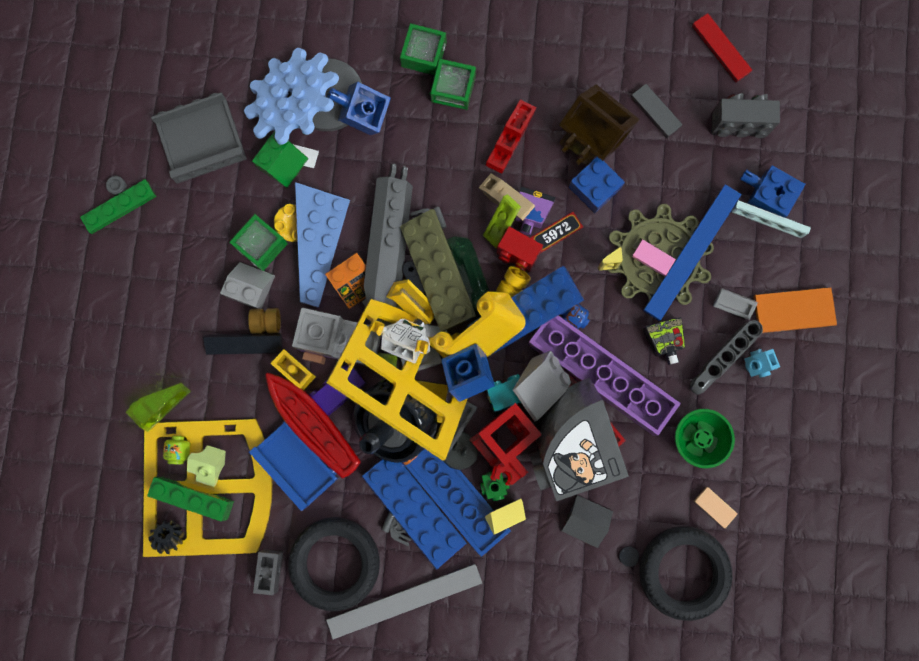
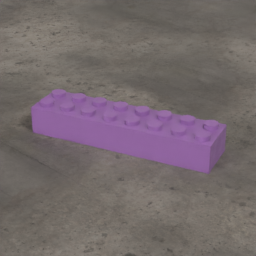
M560 316L540 326L528 343V346L539 354L551 351L559 360L563 370L578 382L590 377L604 401L653 436L660 434L681 404Z

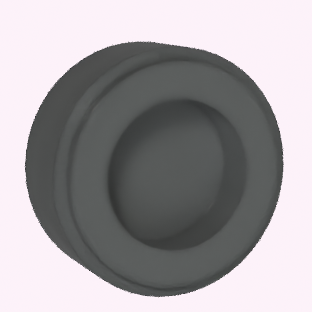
M112 176L107 180L106 188L111 194L117 196L126 191L127 184L121 177Z

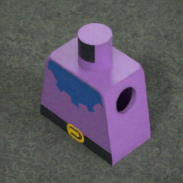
M521 187L520 194L532 202L535 207L523 221L517 217L516 221L522 223L521 233L531 235L533 226L537 228L542 227L556 197Z

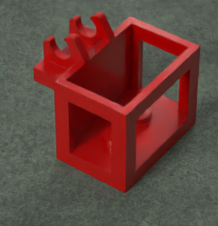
M514 403L469 440L493 468L490 479L494 481L496 479L499 480L500 474L504 473L507 476L505 485L509 486L528 473L516 456L542 434L519 406ZM504 423L517 438L505 451L490 436ZM481 440H483V441L485 442V444H486V445L490 448V450L494 453V455L496 456V458L490 453V451L485 447V445L481 442Z

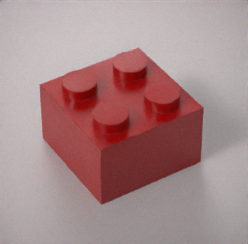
M509 226L498 245L497 255L501 261L505 263L511 262L516 265L515 267L530 273L541 253L543 245Z

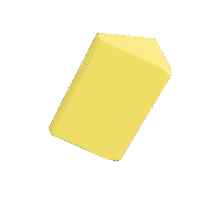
M619 247L605 257L599 264L598 270L617 269L623 261L622 248Z
M522 499L485 516L493 535L526 519Z

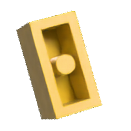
M285 349L271 363L295 386L302 390H305L316 377Z

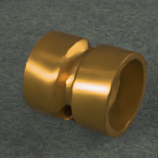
M267 308L265 312L263 309H250L249 329L252 334L262 333L265 330L267 333L280 332L281 316L278 308Z

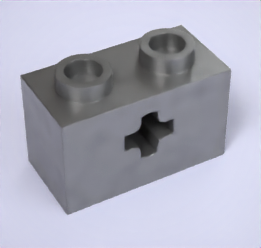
M264 549L258 552L253 593L274 595L278 592L283 551Z

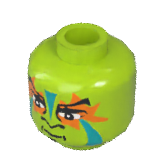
M172 436V439L165 441L163 458L168 460V464H184V461L188 460L190 442L184 440V436Z

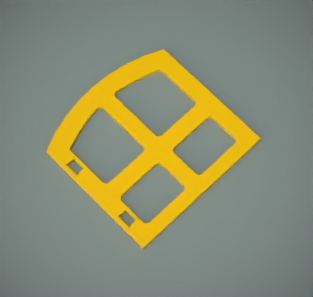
M371 299L365 307L326 383L444 461L467 399L459 402L452 395L450 403H447L416 382L415 375L424 354L420 353L415 364L406 360L402 370H399L366 347L365 343L371 333L370 328L374 320L377 321L379 318L394 324L400 319H406L410 322L417 319L401 309ZM366 318L371 321L369 327L363 324ZM428 337L430 346L433 347L443 358L448 357V355L438 351L430 340L432 337ZM356 360L361 361L394 385L386 406L348 381V376ZM344 361L349 364L347 371L341 368ZM407 394L442 417L443 421L436 439H433L400 416L399 413Z
M256 419L144 423L143 557L258 552L269 521L273 484L271 476L252 455L255 477L252 479L218 480L215 487L196 482V474L187 472V479L185 481H177L188 488L208 494L254 493L253 512L244 538L204 539L203 515L187 510V538L182 540L183 544L176 545L177 551L171 549L170 554H166L165 551L159 554L157 550L152 549L148 538L152 535L150 530L156 529L157 500L147 497L154 477H157V441L160 437H186L187 441L190 442L191 454L203 451L204 436L243 434L251 451L265 440ZM225 425H236V432H225ZM166 427H177L176 434H166Z

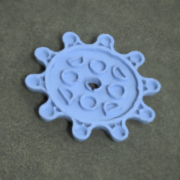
M296 48L288 62L282 63L280 60L272 58L268 62L270 72L263 80H253L250 83V89L254 94H257V98L252 104L245 107L244 113L248 119L259 117V121L253 130L257 138H263L268 132L275 130L276 142L279 145H283L288 141L292 130L296 128L301 129L303 134L309 135L315 127L312 120L313 116L319 111L328 112L333 108V100L326 98L325 93L329 87L334 86L338 82L339 76L331 71L327 73L322 72L328 62L326 54L317 53L311 60L306 61V51Z

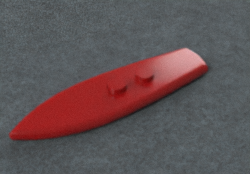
M266 373L265 376L271 399L285 423L337 475L345 478L352 474L359 466L360 459L323 409L311 396L295 386L291 381L271 373Z

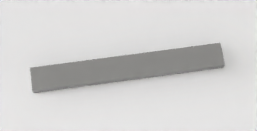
M475 563L328 618L327 623L332 638L336 639L482 584V580Z

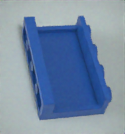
M285 421L259 446L249 451L301 511L305 510L338 480L337 474L300 440Z

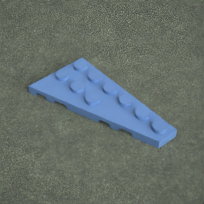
M295 182L300 303L318 308L327 281L325 274L330 270L350 200Z

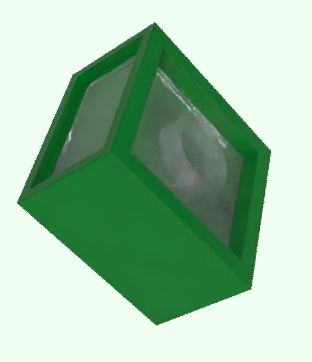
M410 23L400 56L401 66L435 75L439 59H442L446 47V32Z
M439 59L431 91V101L468 110L476 77V67Z
M256 214L229 242L261 271H264L288 244L280 234Z

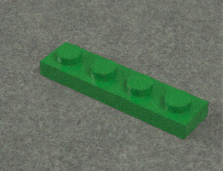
M145 179L82 215L80 218L88 232L93 234L157 196L149 182Z

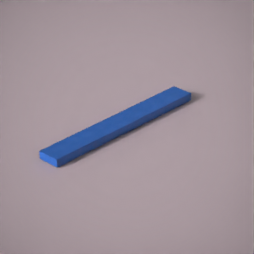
M726 184L723 186L643 310L658 321L663 318L742 194Z

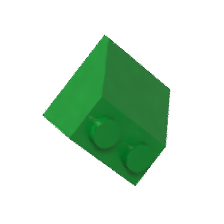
M274 131L252 162L259 170L288 188L308 161V157L289 141L279 145L276 142Z

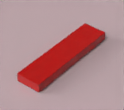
M708 13L692 24L694 30L735 82L751 73V67Z

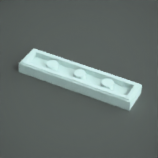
M739 200L731 210L732 213L799 238L809 234L811 227Z

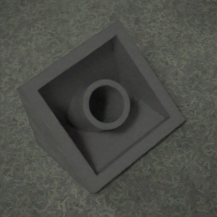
M576 495L561 531L598 548L609 531L613 511Z

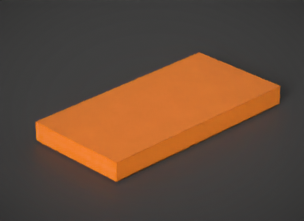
M832 288L753 296L754 300L758 302L755 312L757 321L763 327L762 333L837 325Z

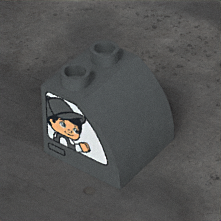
M590 377L568 387L567 391L541 417L537 429L542 435L536 439L539 449L529 452L540 490L552 487L556 501L629 477L603 399Z

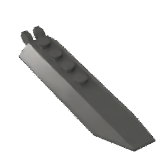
M391 164L389 176L379 177L376 180L363 285L367 304L373 299L393 307L397 306L394 300L386 296L393 283L402 281L406 241L400 226L409 221L413 186L406 181L408 167L402 166L400 179L394 178L397 169L396 164ZM377 319V321L382 322L385 326L391 325L390 322Z

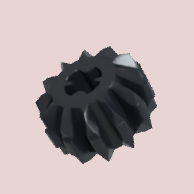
M164 519L162 525L156 523V529L150 530L152 535L148 537L152 549L157 550L159 554H162L164 551L166 554H170L171 549L177 551L176 545L183 544L181 538L184 537L180 524H176L173 520L168 523Z

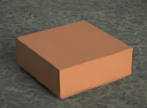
M304 352L302 359L324 365L326 358L322 355Z

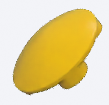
M285 205L276 213L274 218L276 232L286 241L297 242L296 205Z

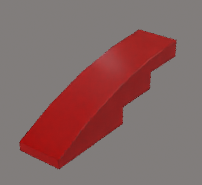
M522 100L518 102L486 162L487 167L501 174L504 172L537 107Z

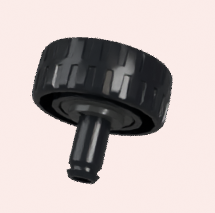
M384 379L370 387L365 393L386 406L394 385L387 379ZM407 394L399 413L400 416L434 438L437 430L436 413ZM356 403L353 421L356 433L360 439L359 447L364 453L374 454L385 461L399 463L414 459L424 450L423 447Z

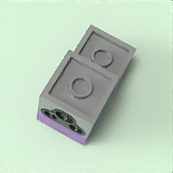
M301 308L292 347L301 352H309L338 360L357 322L344 320L341 316ZM371 331L365 343L366 347L377 354L382 336H378L376 332ZM356 360L355 364L366 366L359 360Z

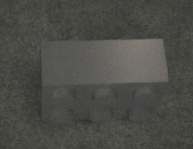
M743 93L738 95L732 94L727 99H721L712 112V134H718L719 137L736 135L742 138L749 135L756 138H764L780 123V101L768 100V94L755 95L751 100H744Z

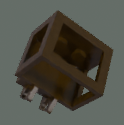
M596 84L578 96L559 124L567 132L559 143L564 147L561 151L565 153L570 149L580 158L576 161L578 165L584 163L588 166L596 157L604 161L620 147L640 119Z

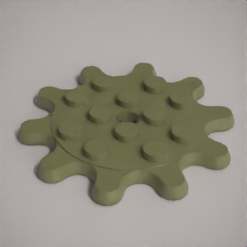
M661 204L657 208L656 216L652 219L645 218L639 210H632L628 215L632 225L631 230L627 233L613 231L609 235L610 242L622 248L623 261L617 269L608 271L610 273H622L626 276L627 282L623 286L621 293L627 299L634 297L638 292H644L650 301L665 278L632 257L640 242L644 240L677 259L692 236L694 229L698 226V219L694 216H688L682 222H675L671 217V208L667 204ZM710 243L702 256L713 252L714 246L712 243ZM700 260L676 296L678 302L682 305H687L692 300L688 289L691 282L698 281L704 284L711 280V273L701 267Z

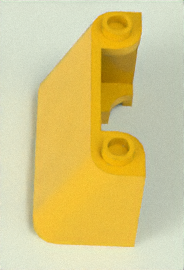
M487 292L477 302V310L481 315L480 319L461 334L455 333L451 336L447 332H439L430 340L438 351L448 356L477 343L486 356L489 357L523 330L526 324L525 318L508 293Z

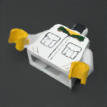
M400 319L397 323L385 326L380 321H373L370 331H374L378 336H382V350L414 364L420 353L427 354L430 352L429 338L426 336V328L422 320L415 319L413 322H410L406 319Z

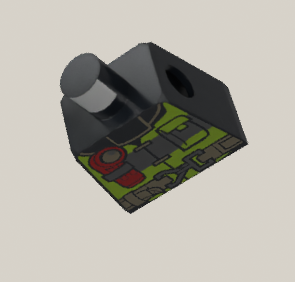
M681 317L649 325L642 329L656 357L665 354L668 365L679 362L676 351L685 348Z

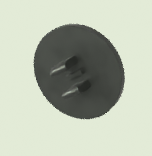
M462 432L444 460V463L450 468L464 470L476 461L478 450L469 440L472 438L470 435Z

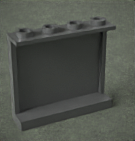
M222 92L213 93L204 99L193 100L190 104L179 105L173 110L162 111L151 117L157 126L171 171H169L170 177L177 184L247 159L227 99Z

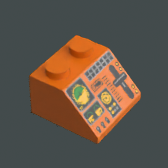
M358 253L325 274L349 309L366 298L363 287L366 265Z

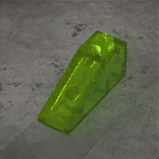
M179 383L140 398L131 404L126 413L140 428L149 432L191 390L184 384Z

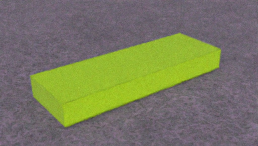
M508 194L503 196L483 234L495 248L498 247L521 208Z

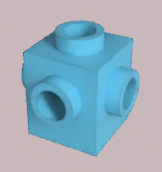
M759 349L750 352L751 356L744 359L746 370L750 373L751 377L759 375V378L771 375L770 371L780 367L774 349L765 352Z

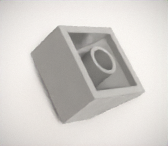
M239 262L227 276L220 294L255 309H262L275 275Z

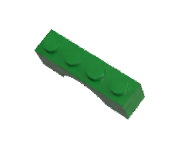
M162 476L153 478L147 497L221 522L228 520L234 504L233 500L188 488L180 484V482Z

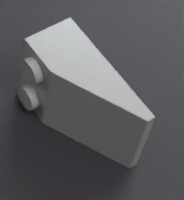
M548 351L531 359L513 391L535 422L567 391L571 381L569 375L561 367L557 357L551 351Z

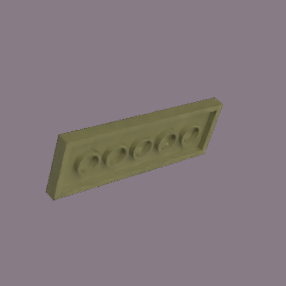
M430 209L401 225L400 228L440 332H445L476 317L435 210Z

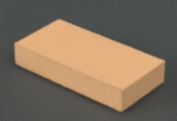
M705 487L694 500L701 509L723 528H726L737 515L729 505L708 487Z

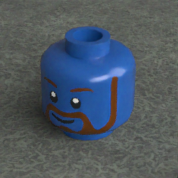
M577 304L560 314L562 315L561 318L576 329L580 327L584 329L590 321L588 319L589 311L581 304Z

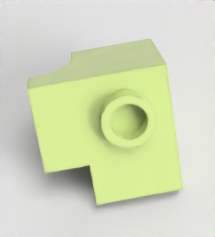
M207 445L204 451L191 453L187 460V472L196 474V482L215 487L219 474L225 465L226 451Z

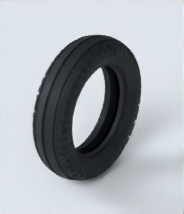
M339 517L321 519L306 527L296 538L288 560L290 580L298 595L311 606L325 611H341L360 603L373 589L380 568L379 552L375 541L368 531L354 521ZM323 537H344L351 541L360 553L362 567L359 578L354 585L346 590L339 592L323 590L312 581L308 573V554L312 546Z
M688 526L667 529L649 542L641 557L639 575L643 591L651 604L666 616L683 621L699 620L717 611L729 595L732 585V566L729 556L716 538L701 529ZM693 545L700 548L707 555L712 565L713 575L708 590L701 597L692 601H678L669 597L659 581L660 562L664 555L676 546Z

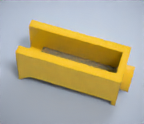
M409 279L393 283L386 297L394 300L406 313L422 320L425 324H430L434 318V313L428 298Z

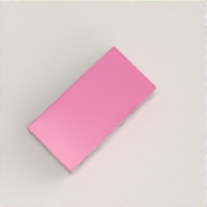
M644 240L640 242L632 255L633 258L664 277L676 260Z

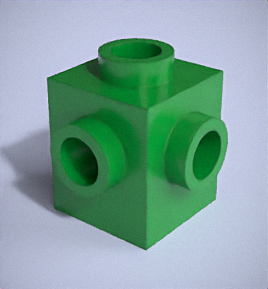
M492 471L483 473V483H480L483 495L487 494V499L492 498L493 501L504 499V495H507V489H510V485H505L507 477H504L503 473H501L500 479L494 481L490 479ZM492 484H497L499 487L494 488Z

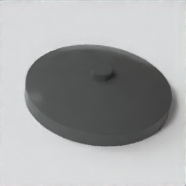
M328 58V62L322 72H335L338 74L339 80L334 86L326 90V98L328 95H331L329 94L331 88L347 94L349 85L356 82L362 83L359 75L351 66L340 60ZM334 102V106L330 111L317 112L312 119L315 126L314 129L318 131H336L348 126L338 121L342 105Z

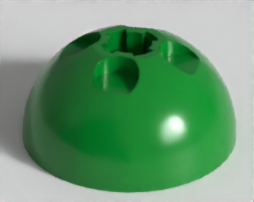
M698 409L685 415L679 422L675 431V444L679 454L689 464L699 468H713L721 465L729 458L734 448L735 435L730 422L722 414L710 409Z

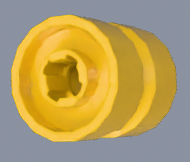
M510 266L504 275L505 280H501L496 291L508 293L510 297H513L523 291L522 288L527 287L531 277L523 270Z

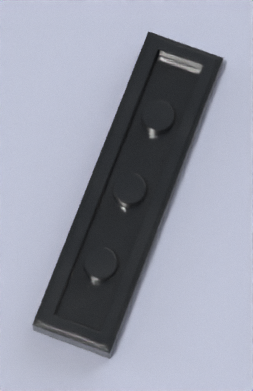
M281 333L204 335L203 337L206 355L281 353L283 350Z

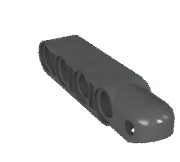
M752 320L743 324L704 364L700 373L691 381L690 390L694 394L700 395L716 379L720 378L762 334L763 327L761 323ZM748 326L754 328L753 335L748 332ZM736 339L740 340L741 348L735 346ZM722 353L728 355V362L722 360ZM710 366L714 367L716 371L714 376H711L708 372Z

